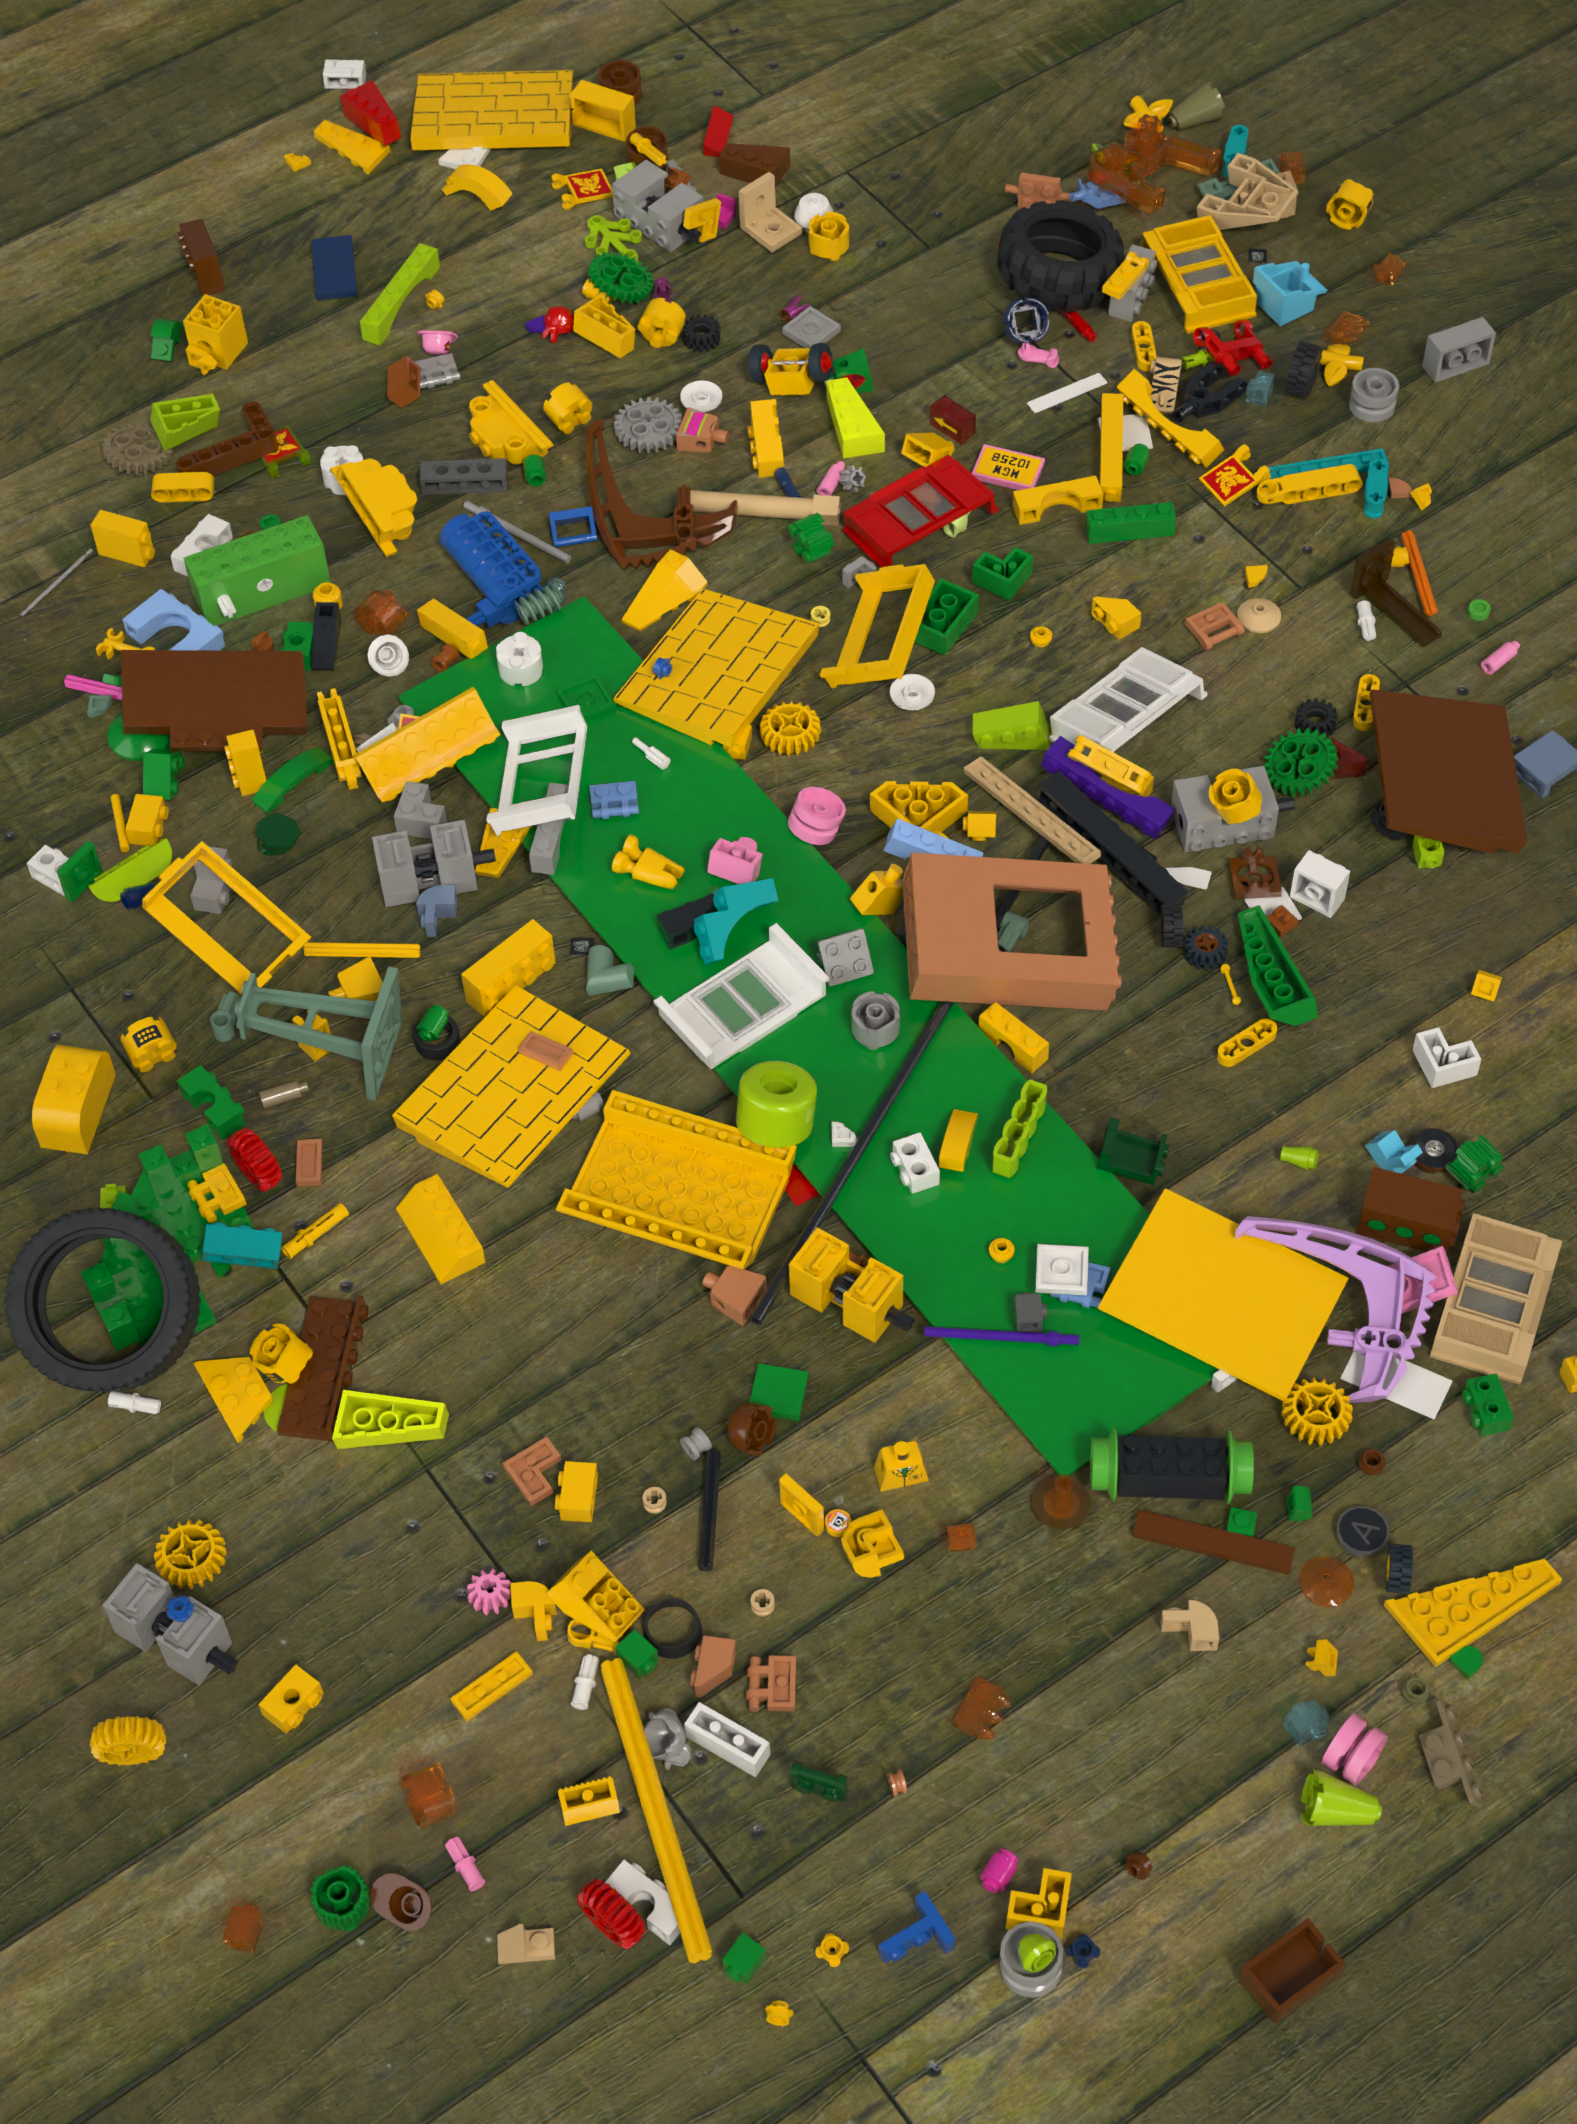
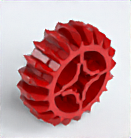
M243 1128L232 1134V1137L227 1142L228 1151L236 1162L235 1164L250 1183L254 1184L261 1191H267L278 1185L277 1183L282 1180L281 1168L259 1135H256L254 1131L248 1128Z
M593 1879L590 1883H587L577 1896L578 1905L581 1907V1911L585 1913L586 1918L619 1947L629 1949L637 1944L646 1932L645 1923L637 1913V1910L630 1905V1902L623 1895H620L616 1889H613L603 1880Z

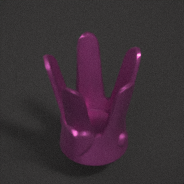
M666 278L656 279L653 283L655 291L653 298H655V295L656 298H661L663 295L666 302L671 303L669 292L672 297L674 295L670 290L669 281Z
M801 294L795 299V296H793L789 304L780 310L782 320L789 323L810 306L809 304H804L801 307L797 306V303L802 298Z

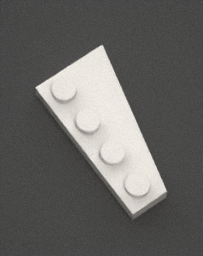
M492 148L450 149L438 159L439 165L453 169L463 164L480 166Z

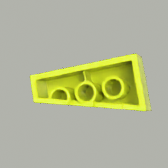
M848 378L827 380V402L843 459L885 452V433Z

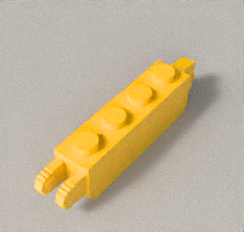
M335 688L330 689L331 697L326 699L322 691L317 692L319 711L339 782L346 780L349 790L358 788L356 778L362 777L360 765L354 756L356 749L340 695H337Z

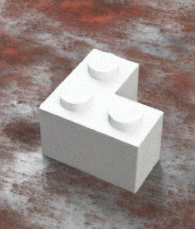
M1439 1027L1416 1034L1413 1052L1432 1088L1477 1076L1481 1057L1472 1040L1448 1046Z

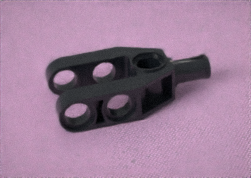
M1211 361L1190 377L1184 393L1183 405L1173 411V418L1178 420V422H1182L1190 414L1200 418L1220 413L1245 392L1247 381L1238 377L1231 383L1228 382L1226 387L1218 393H1210L1207 388L1216 382L1223 372L1220 364Z

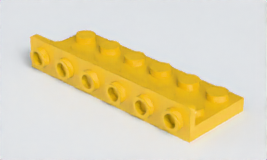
M472 687L356 753L354 756L375 794L383 803L395 799L397 794L403 791L406 781L418 783L425 778L433 777L437 771L454 765L458 759L473 754L482 745L494 742L496 737L500 736V733L494 726L476 689Z

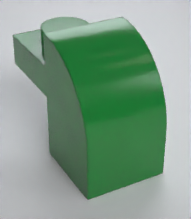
M161 318L155 320L151 330V337H153L151 359L173 362L175 343H181L183 322Z

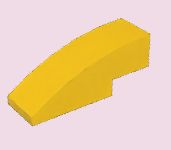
M953 1110L939 1156V1168L964 1171L978 1113Z

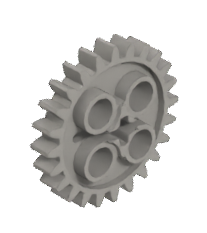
M650 397L647 398V401L639 398L638 403L632 400L631 406L624 404V410L619 409V415H615V435L618 436L619 442L623 441L624 447L630 445L631 451L638 448V453L643 449H646V452L649 453L651 449H654L657 453L659 447L666 450V444L673 446V440L676 441V434L682 422V415L679 414L678 408L674 409L673 403L667 405V400H663L660 403L658 397L654 401H651Z

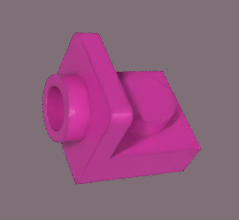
M718 193L716 198L721 201L718 227L726 229L736 215V199Z

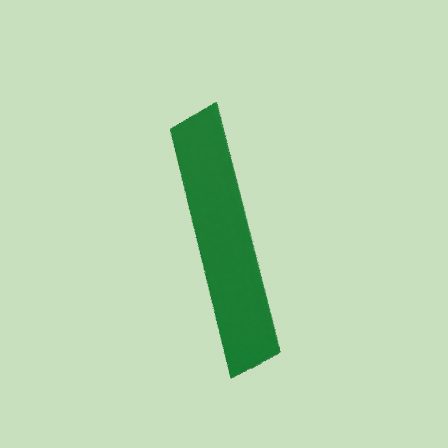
M580 597L562 607L560 611L556 610L553 614H549L517 631L524 632L527 636L534 638L541 647L542 675L533 684L522 686V684L515 683V686L502 680L499 674L496 647L504 640L502 639L489 646L473 659L467 658L399 695L400 702L403 705L412 707L414 716L421 717L472 687L476 689L500 736L496 737L494 742L477 748L473 754L458 759L454 765L490 808H499L509 742L502 730L503 721L564 708L556 695V690L595 674L598 675L613 699L643 662L641 657L585 597ZM615 703L616 710L586 721L587 734L575 819L570 817V821H565L561 834L556 871L554 875H547L623 964H632L634 967V977L654 1000L660 996L669 1004L768 942L769 927L776 923L824 973V968L817 962L816 953L820 952L818 941L860 928L865 932L874 971L873 974L834 986H829L826 982V996L799 1012L796 1017L742 1052H737L713 1068L737 1098L742 1075L750 1067L761 1062H789L802 1067L813 1077L817 1085L813 1129L808 1138L795 1145L797 1149L793 1164L823 1198L853 1148L832 1147V1122L844 1124L845 1127L854 1132L858 1140L941 1001L910 999L907 948L876 915H862L850 900L855 891L812 844L802 841L789 829L788 818L718 742L715 741L711 746ZM576 733L521 744L519 756L575 744ZM633 738H638L648 747L654 746L671 760L669 766L662 770L647 759V754L632 743ZM574 752L518 764L512 805L546 798L550 783L569 785ZM635 781L639 814H631L630 817L624 818L623 815L611 816L609 819L602 820V817L593 818L589 785ZM538 824L531 826L521 842L529 853ZM630 834L638 838L639 849L642 852L649 847L684 868L685 871L682 877L676 879L677 885L674 889H666L633 879L630 873L621 874L612 871L613 860L619 851L623 852L624 843ZM741 837L753 839L757 843L756 852L763 854L759 876L755 881L773 878L778 901L766 907L752 909L744 914L736 922L728 935L723 959L714 964L705 965L704 959L700 955L698 936L692 942L669 950L658 930L657 915L662 914L666 910L683 906L688 902L702 899L709 894H714V891L722 887L737 885L735 882L707 872L710 852L719 838L732 843L734 841L737 842ZM749 970L744 971L729 981L734 989L761 1017L780 1005ZM722 987L702 998L734 1034L754 1022ZM875 991V994L883 995V993L891 995L897 1001L900 1011L898 1037L890 1044L879 1047L876 1050H870L858 1042L851 1030V1011L854 1001L860 995ZM954 1002L831 1208L875 1260L903 1275V1293L932 1327L1016 1331L1015 1295L1030 1292L1041 1294V1303H1046L1047 1319H1043L1042 1333L1059 1331V1334L1079 1335V1345L1058 1344V1347L1048 1346L1047 1343L942 1338L1061 1478H1067L1090 1462L1092 1437H1108L1112 1428L1116 1427L1118 1441V1436H1129L1141 1427L1148 1426L1185 1401L1187 1396L1210 1382L1213 1374L1220 1369L1096 1307L1090 1306V1308L1082 1307V1304L1076 1302H1060L1059 1298L1051 1297L1050 1293H1035L1038 1244L1089 1247V1263L1110 1267L1104 1294L1093 1293L1094 1297L1103 1299L1150 1214L1111 1172L1096 1168L1099 1158L1047 1101L1043 1115L1037 1120L1036 1131L1028 1139L1027 1150L1019 1158V1166L1016 1173L1010 1178L993 1173L994 1147L998 1140L1002 1138L1003 1128L1006 1122L1011 1119L1012 1109L1015 1103L1020 1100L1021 1090L1027 1080L961 1007ZM954 1109L978 1113L969 1155L963 1172L939 1168L942 1144ZM921 1132L940 1171L939 1185L911 1194L908 1185H903L900 1178L901 1171L898 1166L895 1167L893 1165L890 1153L893 1152V1141ZM998 1238L1008 1239L1014 1245L1013 1257L1004 1263L996 1262L989 1254L991 1242ZM998 1248L1000 1251L1006 1250L1005 1248Z

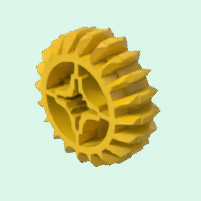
M782 701L781 706L774 704L773 709H767L766 714L762 717L760 731L762 741H764L766 747H770L772 752L778 750L779 755L787 753L789 757L791 753H795L798 756L800 751L807 753L808 748H814L815 743L819 740L821 726L819 717L815 710L810 709L809 705L803 707L801 702L796 705L793 701L790 704H785Z
M1315 1377L1311 1379V1383H1308L1305 1379L1301 1381L1300 1385L1295 1383L1285 1402L1283 1401L1282 1418H1285V1427H1291V1435L1298 1433L1299 1441L1307 1438L1309 1445L1313 1443V1440L1317 1441L1319 1446L1323 1444L1324 1440L1329 1444L1333 1442L1334 1438L1339 1440L1342 1434L1346 1433L1349 1429L1353 1410L1352 1405L1349 1404V1396H1343V1388L1336 1390L1335 1382L1328 1385L1325 1378L1322 1379L1321 1383L1317 1382ZM1299 1403L1305 1411L1303 1416H1300L1296 1407ZM1332 1406L1336 1410L1338 1416L1335 1420L1331 1417L1332 1413L1330 1412V1408Z
M188 1519L186 1525H182L178 1521V1528L173 1529L168 1526L167 1531L169 1534H161V1542L156 1543L155 1548L157 1552L154 1553L156 1569L160 1572L161 1578L167 1579L171 1586L177 1583L178 1588L182 1590L187 1584L189 1589L193 1590L194 1584L198 1583L203 1588V1581L207 1579L213 1582L212 1574H220L219 1566L225 1565L224 1556H227V1550L224 1547V1538L220 1537L219 1530H213L210 1523L204 1525L200 1519L195 1525H193L190 1519ZM187 1548H190L191 1553H193V1561L188 1556Z
M128 1715L122 1718L117 1716L116 1719H107L106 1722L98 1723L97 1726L93 1727L90 1738L91 1753H93L94 1758L99 1759L100 1762H107L109 1765L118 1764V1766L148 1763L149 1760H156L159 1756L163 1755L166 1744L165 1729H163L162 1724L156 1720H150L148 1717L139 1718V1716L129 1717Z

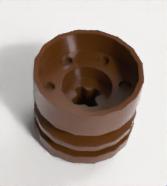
M651 126L639 127L630 132L626 138L627 163L635 162V165L638 166L643 161L648 160L666 172V164L658 166L645 154L639 153L637 148L630 143L631 135L638 133L643 138H648L651 144L666 156L665 160L668 161L667 137L664 132Z

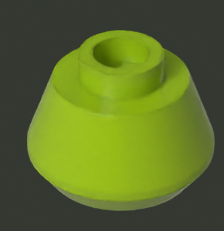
M1028 1934L1019 1942L1018 1954L1026 1971H1041L1055 1957V1943L1040 1934Z

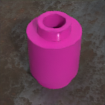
M999 1849L997 1853H993L980 1875L983 1887L992 1893H997V1891L1004 1892L1018 1868V1858L1006 1849Z

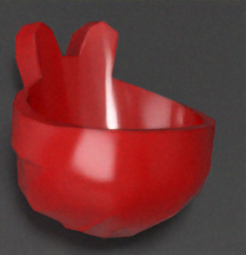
M560 305L551 307L544 318V326L546 328L542 333V338H547L551 335V342L555 343L558 341V334L571 332L574 329V314L572 311Z

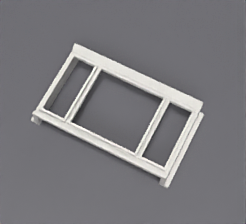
M580 705L502 722V730L509 745L498 812L487 814V822L491 824L497 837L502 831L569 817L575 819L587 734V724L581 714ZM576 733L575 744L519 756L521 744ZM574 752L568 793L512 805L518 764Z

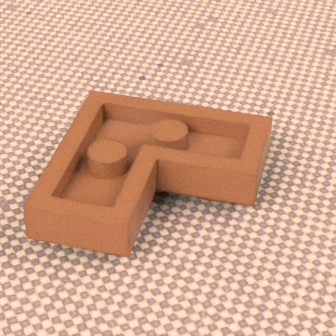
M546 1436L503 1462V1468L530 1506L553 1493L552 1487L541 1472L561 1461V1455Z

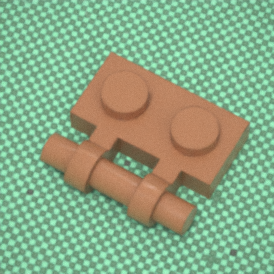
M769 1656V1666H761L760 1657H751L750 1666L747 1668V1678H749V1689L746 1691V1700L749 1702L748 1710L757 1712L759 1711L760 1702L768 1701V1711H795L796 1656ZM768 1678V1689H760V1679Z

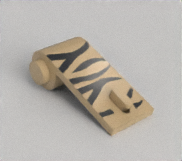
M1157 357L1156 361L1152 360L1150 373H1154L1151 397L1154 406L1160 413L1172 414L1174 411L1182 359Z

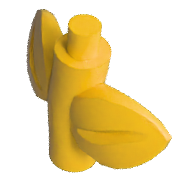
M1135 96L1130 102V106L1135 113L1125 118L1124 126L1143 129L1147 125L1151 130H1156L1158 133L1164 129L1161 119L1169 113L1173 100L1164 99L1156 101L1148 107L1141 96Z
M1346 344L1329 345L1327 351L1323 350L1320 365L1325 366L1324 377L1328 387L1342 381L1346 377L1348 370L1361 371L1364 357L1350 355V347Z

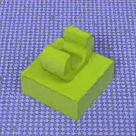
M106 1184V1187L101 1188L100 1208H112L119 1192L127 1193L126 1186Z

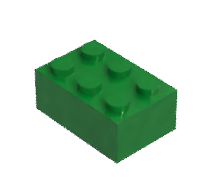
M940 578L930 594L915 643L946 656L978 614L979 594Z

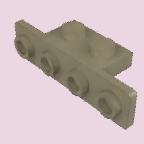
M1438 1699L1436 1700V1705L1443 1726L1419 1735L1435 1787L1442 1789L1462 1781L1469 1803L1477 1808H1481L1484 1806L1482 1801L1484 1792L1480 1783L1475 1780L1473 1774L1475 1765L1471 1757L1467 1755L1464 1747L1467 1745L1466 1738L1460 1729L1458 1730L1456 1720H1458L1457 1712L1452 1704Z

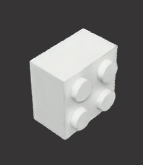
M1309 850L1294 870L1290 898L1331 918L1345 900L1350 871L1342 865L1335 864L1322 855Z

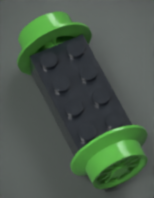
M1116 1427L1112 1428L1108 1437L1091 1438V1490L1107 1491L1114 1502L1117 1489L1118 1497L1225 1498L1226 1504L1231 1503L1235 1494L1252 1493L1254 1474L1252 1441H1235L1231 1430L1226 1431L1225 1443L1224 1438L1118 1436L1117 1441Z

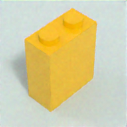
M103 510L98 512L91 523L98 554L146 567L149 560H152L155 554L147 522Z

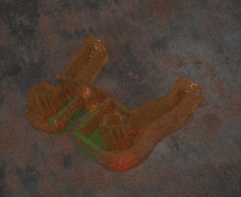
M1144 114L1142 118L1138 119L1137 128L1129 132L1126 130L1123 145L1112 141L1091 154L1088 178L1094 185L1117 194L1126 203L1152 215L1163 207L1166 189L1149 184L1145 177L1157 171L1164 163L1209 176L1220 169L1223 151L1218 148L1205 147L1174 135L1167 139L1160 132L1162 122L1158 116Z

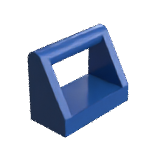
M592 506L549 513L554 547L597 541ZM589 521L591 533L557 538L556 525Z

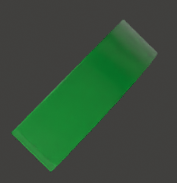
M320 747L299 754L280 767L261 786L253 797L252 803L268 815L285 802L284 795L313 772L319 775L334 763L333 758Z

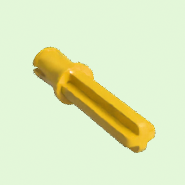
M638 133L631 135L630 143L637 148L639 153L645 154L658 166L666 164V156L655 148L648 138H643Z

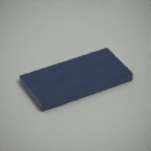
M352 235L311 239L316 299L325 300L357 296Z

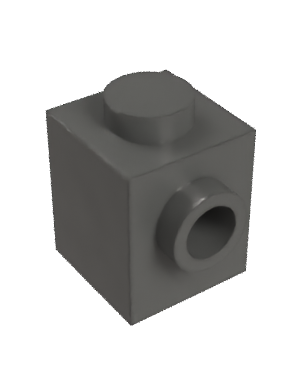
M1026 1292L1021 1295H1015L1016 1331L1042 1333L1043 1319H1047L1046 1303H1041V1294Z

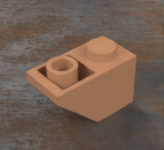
M703 1635L702 1645H697L695 1661H699L697 1670H692L690 1683L691 1686L695 1687L696 1697L704 1696L732 1676L736 1657V1640Z

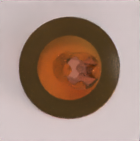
M1065 1474L1043 1481L1033 1495V1509L1036 1516L1042 1523L1054 1529L1065 1530L1075 1528L1084 1522L1090 1512L1091 1499L1087 1489L1079 1481Z

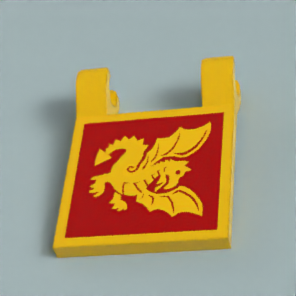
M602 169L565 176L561 174L552 175V180L554 181L552 182V187L554 189H560L567 184L572 194L562 195L563 203L561 205L565 210L572 208L576 204L613 197L612 187Z
M1245 444L1240 446L1232 456L1199 477V481L1224 507L1257 484L1271 478L1270 469L1267 466H1262L1253 475L1243 465L1241 461L1251 457L1250 449Z

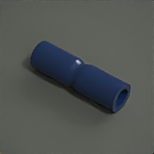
M784 467L776 469L774 475L786 496L802 498L787 470Z

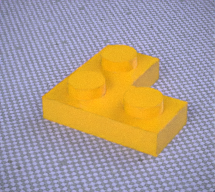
M714 198L685 209L683 226L688 230L697 227V230L702 233V236L699 237L700 242L716 238L721 201Z

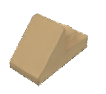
M518 1924L497 1934L498 1964L555 1960L554 1928L525 1930L524 1924Z

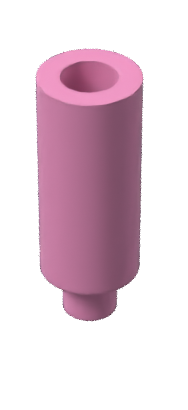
M838 461L837 464H833L817 488L819 495H832L839 484L840 471L844 470L845 467L842 461Z
M1513 641L1512 643L1506 642L1481 662L1483 671L1489 675L1496 672L1517 655V649L1520 648L1519 643Z

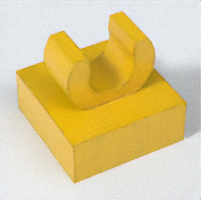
M1479 970L1471 995L1494 1002L1502 977Z
M1327 1639L1317 1640L1316 1647L1307 1649L1308 1654L1311 1657H1315V1660L1306 1662V1666L1312 1671L1319 1670L1325 1677L1336 1676L1338 1650Z

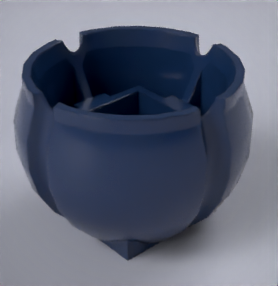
M1024 297L1023 300L1020 298L1015 299L1006 307L1003 313L1002 322L1005 323V334L1011 341L1022 345L1024 342L1032 344L1039 342L1049 329L1048 310L1042 302L1035 298ZM1030 310L1033 331L1018 333L1014 313Z

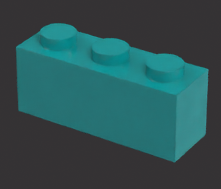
M223 1223L206 1224L202 1261L278 1269L282 1232H277V1230L271 1228L254 1230L245 1225L236 1228L227 1227Z

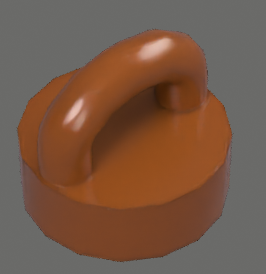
M262 631L251 640L253 651H273V639L268 635L267 631Z

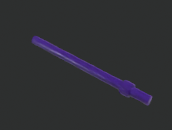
M925 1326V1337L1047 1343L1048 1346L1058 1347V1344L1079 1345V1335L1059 1334V1331L1035 1333Z

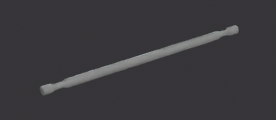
M90 548L85 555L81 556L39 595L26 610H23L20 615L22 617L25 616L29 610L83 562L93 550Z

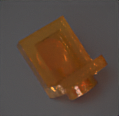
M1389 253L1380 266L1377 264L1373 266L1376 274L1375 277L1382 283L1387 282L1393 285L1407 267V263Z
M973 1523L947 1526L946 1541L948 1550L955 1553L977 1549Z

